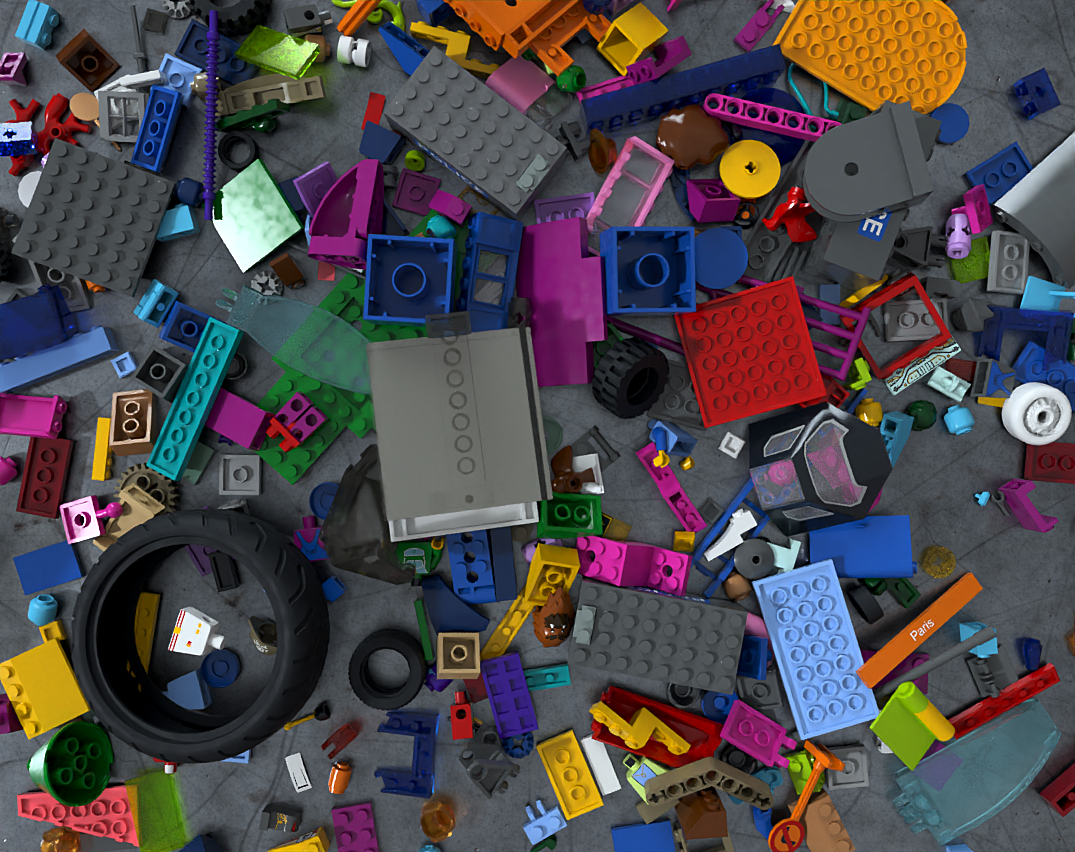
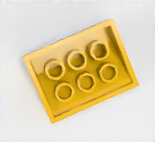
M58 637L0 664V680L28 740L91 710Z

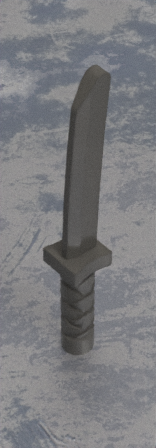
M130 4L137 51L136 54H133V58L137 60L138 74L146 72L145 60H148V56L142 53L136 8L134 4Z

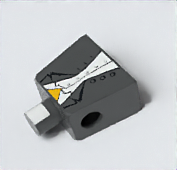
M314 4L283 10L286 28L292 45L301 42V39H304L307 34L322 35V25L332 23L330 11L318 13Z

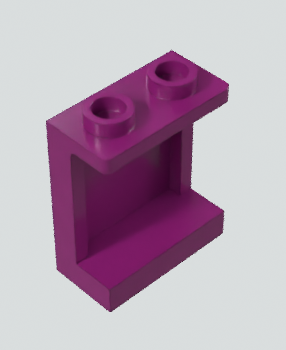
M682 35L655 46L654 49L659 58L655 62L649 57L626 66L629 78L633 81L634 85L660 77L692 55L684 36Z
M1013 478L997 489L1004 493L1005 502L1024 529L1046 533L1051 531L1054 525L1059 522L1056 517L1039 514L1026 495L1036 488L1031 480Z

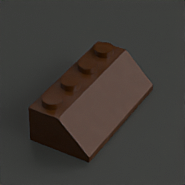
M710 786L679 799L680 803L675 806V811L685 840L728 837L726 810L715 787Z

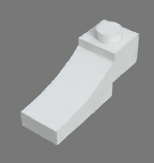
M741 508L733 512L732 517L729 518L730 524L725 532L702 554L707 561L744 542L740 534L757 525L749 510Z

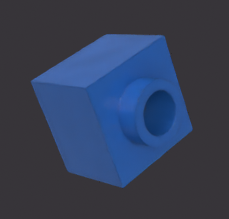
M335 574L321 585L326 600H330L332 603L347 590V587Z

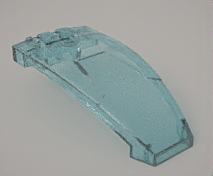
M1037 698L1017 705V708L925 758L917 764L913 771L906 766L893 773L896 782L904 792L892 801L893 805L899 807L910 801V804L901 808L899 811L900 815L904 817V821L908 824L920 818L922 819L911 826L910 830L912 833H918L928 828L938 844L942 846L996 815L1027 788L1050 757L1061 736V732Z

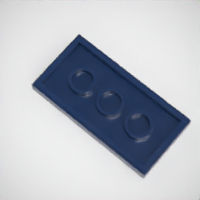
M192 19L174 53L176 57L203 69L205 72H208L206 61L209 58L206 55L209 52L206 49L209 46L206 43L209 42L207 40L209 27ZM219 33L220 40L217 41L220 45L217 47L220 51L217 53L219 59H217L219 71L216 72L219 78L231 85L255 78L265 59L264 55Z

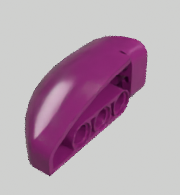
M365 159L357 163L343 174L323 197L309 228L311 239L308 257L337 266L366 270L368 234L381 235L384 169L378 159Z

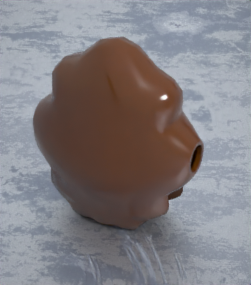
M687 105L681 110L673 108L660 119L656 147L661 153L675 161L674 165L677 168L689 170L696 164L709 165L714 162L717 156L725 152L729 146V137L723 130L722 122L718 117L708 116L700 105Z

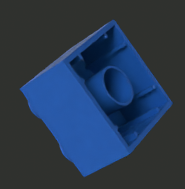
M612 226L599 234L600 256L604 257L607 316L683 315L696 312L694 227Z
M368 234L363 319L370 324L453 329L457 245L454 239Z

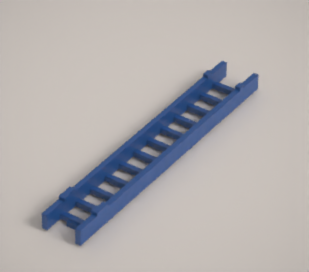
M864 388L859 389L850 402L845 400L842 403L846 406L843 411L851 415L868 391ZM832 424L826 433L819 429L816 434L822 440L833 428L837 430L840 428ZM796 430L783 434L769 454L782 451V448L789 439L794 441L797 437L794 435ZM806 444V451L809 452L812 448ZM807 458V462H808V465H809V468H810V466L812 465V463H811V462L809 461V459ZM770 464L759 466L691 554L693 556L691 567L695 565L699 572L713 579L703 593L707 598L712 596L735 566L734 553L729 560L723 555L717 556L718 559L725 563L717 576L700 564L699 560L702 558L704 551L710 547V542L717 533L722 536L724 531L721 528L732 517L733 512L741 502L761 516L757 525L747 530L749 534L743 541L756 538L770 518L764 511L745 498L746 495L755 486L773 500L767 510L780 507L799 482L797 475L791 485H785L779 495L775 496L757 482L766 470L769 471Z

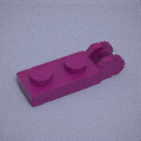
M768 0L739 32L734 41L749 53L775 23V19L785 8L782 4L777 7L771 16L766 11L773 5L775 0Z

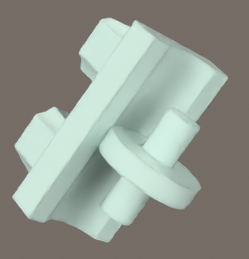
M940 366L936 368L928 382V385L957 402L962 401L965 392L971 385Z

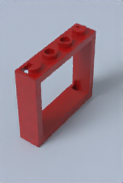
M911 272L851 308V310L860 313L863 307L874 310L913 286L940 331L939 334L881 368H878L863 341L860 340L858 350L878 380L890 377L893 371L898 368L902 369L909 366L912 360L917 357L922 358L926 356L929 350L934 347L943 346L952 337L917 276ZM843 315L838 316L846 330L855 331L852 325L855 319Z

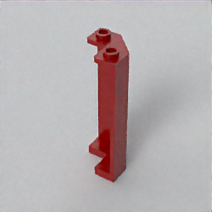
M609 686L607 692L602 693L600 701L627 723H629L635 711L644 707L691 746L688 752L677 755L670 752L668 746L654 739L651 734L644 747L632 749L625 744V740L620 736L612 734L609 731V727L604 723L593 719L590 728L593 731L592 739L679 768L706 757H714V751L722 742L720 734L724 725Z

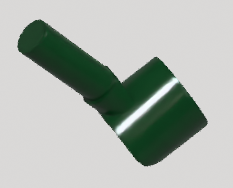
M550 835L540 845L530 850V852H538L546 846L553 850L557 845V839Z

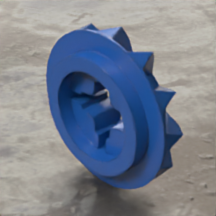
M531 732L502 739V747L505 753L512 758L522 759L527 755L529 756L534 746V738ZM513 739H517L518 741L520 739H523V749L519 746L513 747L515 743Z

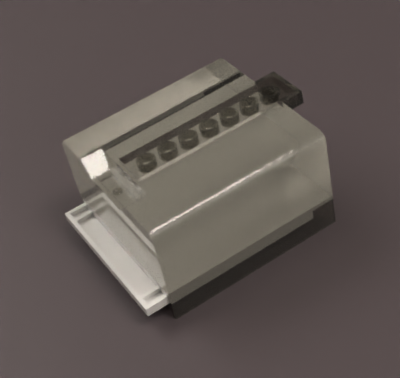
M469 311L425 315L424 318L427 337L366 344L364 365L383 521H389L391 542L539 522L536 501L553 499L530 327L472 332Z

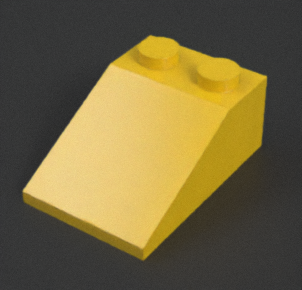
M538 543L532 557L522 603L544 606L547 603L550 592L554 594L558 587H562L564 594L569 592L580 568L577 549Z

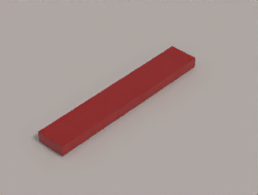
M1049 663L1000 690L998 697L992 698L990 696L949 719L948 721L955 728L953 737L955 739L962 737L1060 682L1055 666Z

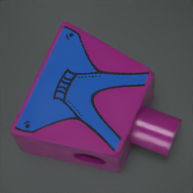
M314 515L302 517L304 528L294 531V543L304 553L309 562L333 558L335 552L327 527L325 525L316 527Z

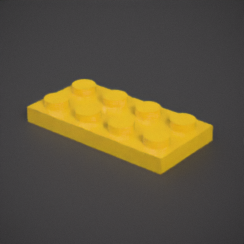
M573 729L536 744L537 751L567 820L604 805Z

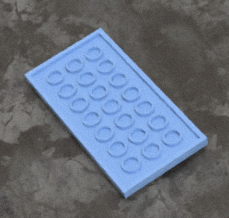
M826 559L753 581L752 584L800 739H808L876 719L879 715V710L872 688H867L855 672L864 664L832 559Z

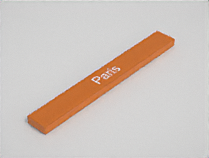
M966 573L855 671L867 688H873L983 589L972 573Z

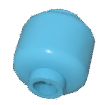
M960 405L948 408V413L944 416L949 432L956 433L957 436L972 431V427L975 425V420L970 409L967 407H960Z
M47 594L38 595L33 598L29 605L28 619L38 626H44L53 622L58 608L57 601Z

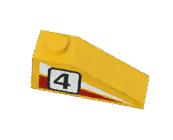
M321 827L271 848L268 852H327L331 844L324 828Z

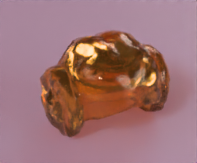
M439 800L427 803L421 807L420 824L424 834L433 843L444 841L452 835V830L456 825V817L452 807L448 804H441Z
M65 827L50 829L42 835L41 852L78 851L76 836L71 831H67Z

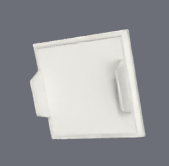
M598 453L572 457L571 469L574 472H582L591 467L594 472L595 482L583 483L579 492L584 495L605 493Z

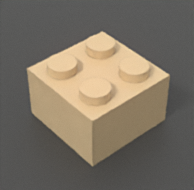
M438 633L436 639L437 679L478 678L480 674L479 633Z

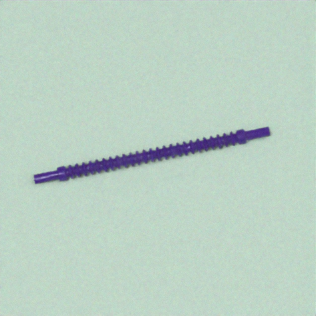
M210 10L209 32H207V40L209 42L206 43L209 46L206 49L209 52L206 55L209 60L206 61L208 67H206L208 79L205 80L208 82V85L205 86L208 88V91H205L208 94V97H205L208 102L205 103L207 109H205L207 121L204 122L207 124V127H204L207 130V133H204L207 136L204 139L206 145H204L206 151H204L206 162L203 163L206 166L203 169L206 172L203 175L206 179L203 181L205 183V186H203L205 192H203L202 197L205 199L204 220H213V200L216 199V193L213 192L216 188L213 185L216 184L214 178H216L214 172H216L214 160H217L214 155L217 152L214 149L217 148L215 146L217 142L215 140V137H217L215 125L218 123L215 122V119L218 117L215 116V113L218 111L215 108L218 107V104H216V101H218L216 89L219 87L216 86V83L219 81L216 80V77L219 75L216 72L219 71V68H217V65H219L217 53L220 52L217 49L220 46L217 43L220 40V34L218 33V11Z

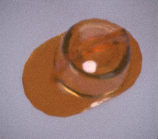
M593 128L590 132L589 160L596 172L604 173L607 167L612 165L617 159L616 143L611 138H605L597 128Z

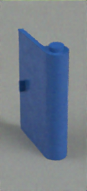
M909 515L865 516L862 520L809 532L810 564L832 559L838 578H913V574H917V563L912 561Z

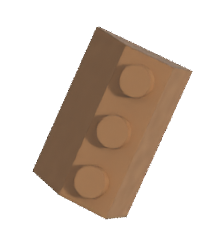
M823 787L819 792H812L799 820L804 827V840L810 852L855 851L856 849L827 792ZM798 800L787 805L791 814Z

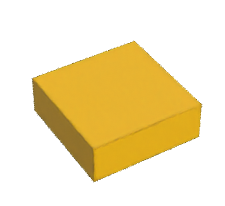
M674 531L673 551L693 552L695 532Z
M61 619L39 627L44 643L57 637L59 641L67 638Z

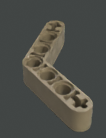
M706 757L648 779L644 784L646 801L651 806L665 804L710 786L762 810L770 809L774 805L771 789L766 782L714 757Z

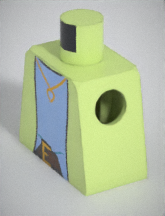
M631 753L623 760V763L629 768L626 773L627 780L647 803L644 789L645 782L650 778L669 772L671 769L658 761L643 756L637 760Z

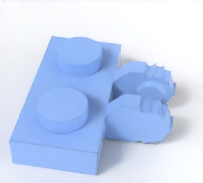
M541 800L536 801L537 808L542 814L536 817L530 806L525 808L531 821L524 824L523 829L532 845L567 826V821L558 806L547 811Z

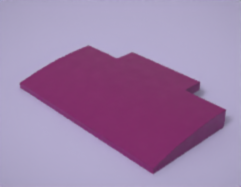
M575 217L525 226L522 230L516 272L522 388L592 384V378L595 376L593 342L608 340L604 257H589L587 219Z

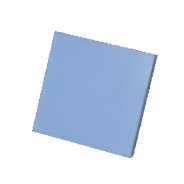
M166 53L159 70L166 74L167 81L154 85L182 93L185 96L182 105L189 108L195 95L192 93L190 82L194 81L193 77L195 74L205 71Z

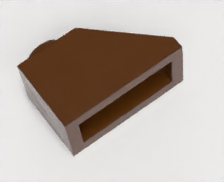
M287 252L269 263L285 286L290 289L300 288L305 284L304 281L308 279L296 258Z

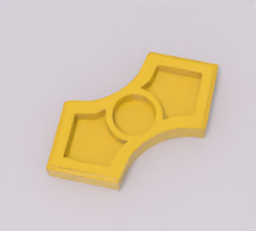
M885 273L882 280L855 291L846 297L839 306L849 308L867 294L881 286L888 279V275Z

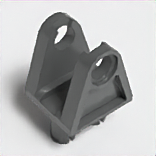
M932 226L904 230L899 239L895 240L893 244L894 253L890 260L910 270H917L924 266L942 268L944 262L941 260H945V256L929 254L930 246L945 248L947 242L944 240H948L947 235L932 234Z
M468 742L462 744L457 750L456 755L461 764L467 769L466 772L469 778L489 799L492 798L496 791L500 794L505 793L501 788L508 789V782L505 781L507 775L515 778L517 774L513 773V771L518 774L520 773V766L510 762L500 746ZM465 751H472L471 756L468 758H463V753Z

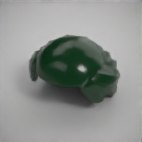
M917 400L911 406H908L905 414L914 417L912 430L923 431L935 424L937 410L932 402Z

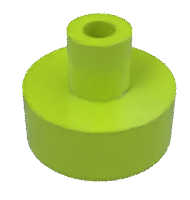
M412 150L406 154L405 166L409 170L420 171L424 168L425 156L419 150Z

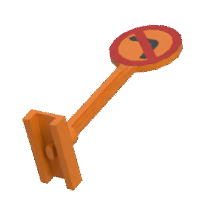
M806 740L803 746L816 758L813 763L814 768L791 817L780 821L771 830L768 837V846L772 852H794L799 848L805 835L804 827L799 820L821 772L825 768L842 772L845 764L822 743H818L816 746L810 740Z

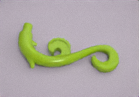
M340 0L331 1L338 7L351 8L357 0L346 2ZM382 0L376 8L387 10L393 17L394 22L392 23L404 31L405 19L401 9V2H398L396 6L389 0ZM381 9L377 12L373 10L367 17V20L372 24H378L383 19V12Z

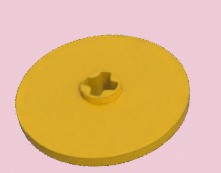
M742 140L734 143L725 151L720 161L719 171L722 182L729 191L742 198L755 199L765 196L772 191L779 180L781 168L777 155L769 146L756 140ZM748 165L751 166V169H754L752 173H749V169H746Z

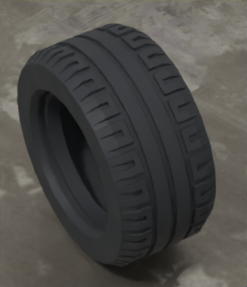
M383 629L367 636L355 649L349 662L348 679L354 694L356 693L357 698L359 697V700L363 701L367 706H371L373 709L376 708V710L381 709L382 711L399 709L412 702L419 694L426 677L428 665L425 660L423 647L420 646V643L413 636L395 629ZM390 649L402 654L407 660L410 669L408 681L401 687L386 689L376 685L370 678L367 669L368 659L374 652Z

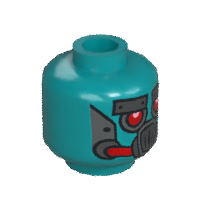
M436 215L427 223L426 232L430 238L454 239L457 230L447 216Z

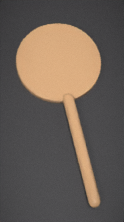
M89 93L75 94L70 100V110L73 115L83 121H94L100 128L98 120L99 102L97 98ZM110 141L118 151H121L116 141Z

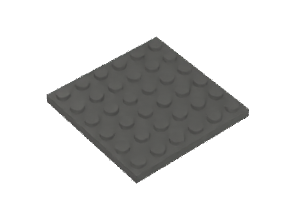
M55 138L11 253L134 298L174 193L176 183Z

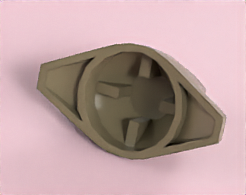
M252 615L248 620L251 628L249 637L252 639L255 648L264 655L271 656L276 654V624Z

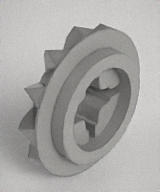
M161 0L163 9L173 18H184L193 10V5L189 0L178 2L177 8L176 4L172 2L173 0Z
M261 272L256 274L254 279L251 280L250 290L253 297L259 302L272 303L282 294V281L273 272ZM269 282V286L274 290H266L264 293V289L259 284Z

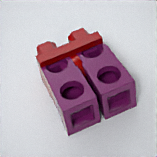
M298 391L275 417L269 421L271 425L266 430V433L272 439H276L282 434L286 439L279 446L287 453L296 447H300L329 418L317 406H314L315 404L302 391Z

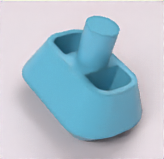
M983 492L982 495L976 493L975 497L979 498L978 503L981 506L986 505L990 497L989 492Z

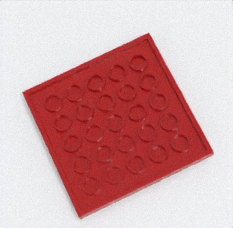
M793 276L697 304L696 312L674 315L705 428L827 396Z

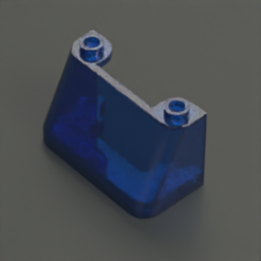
M49 284L37 288L38 292L34 295L0 304V361L61 344L69 340L78 330L58 285L52 287Z

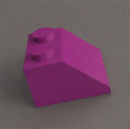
M721 178L687 179L689 210L698 222L734 220L740 198L726 188Z

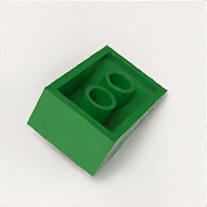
M542 491L537 498L539 522H537V538L565 539L603 534L601 496Z

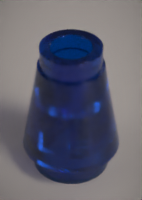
M1024 639L1021 648L1026 668L1037 670L1039 669L1043 646L1038 639Z

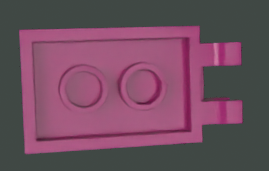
M739 699L734 701L720 734L721 738L768 767L775 765L778 768H781V766L787 768L790 760L779 755V749L782 747L786 750L788 748L795 750L797 744L796 741L785 736L787 729Z

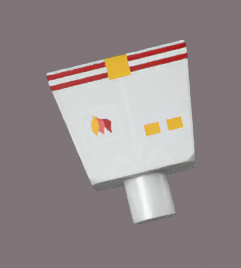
M187 607L180 610L168 650L205 655L211 652L212 647L222 650L227 638L217 634L220 625L218 621L193 607Z

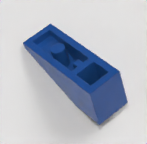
M390 21L379 27L378 31L401 67L411 76L430 50Z

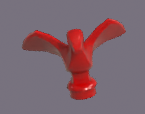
M792 187L787 193L788 201L776 208L771 219H762V222L770 231H776L784 223L792 242H806L817 238L814 229L805 221V216L815 210L809 203H802L805 200V193L799 187Z

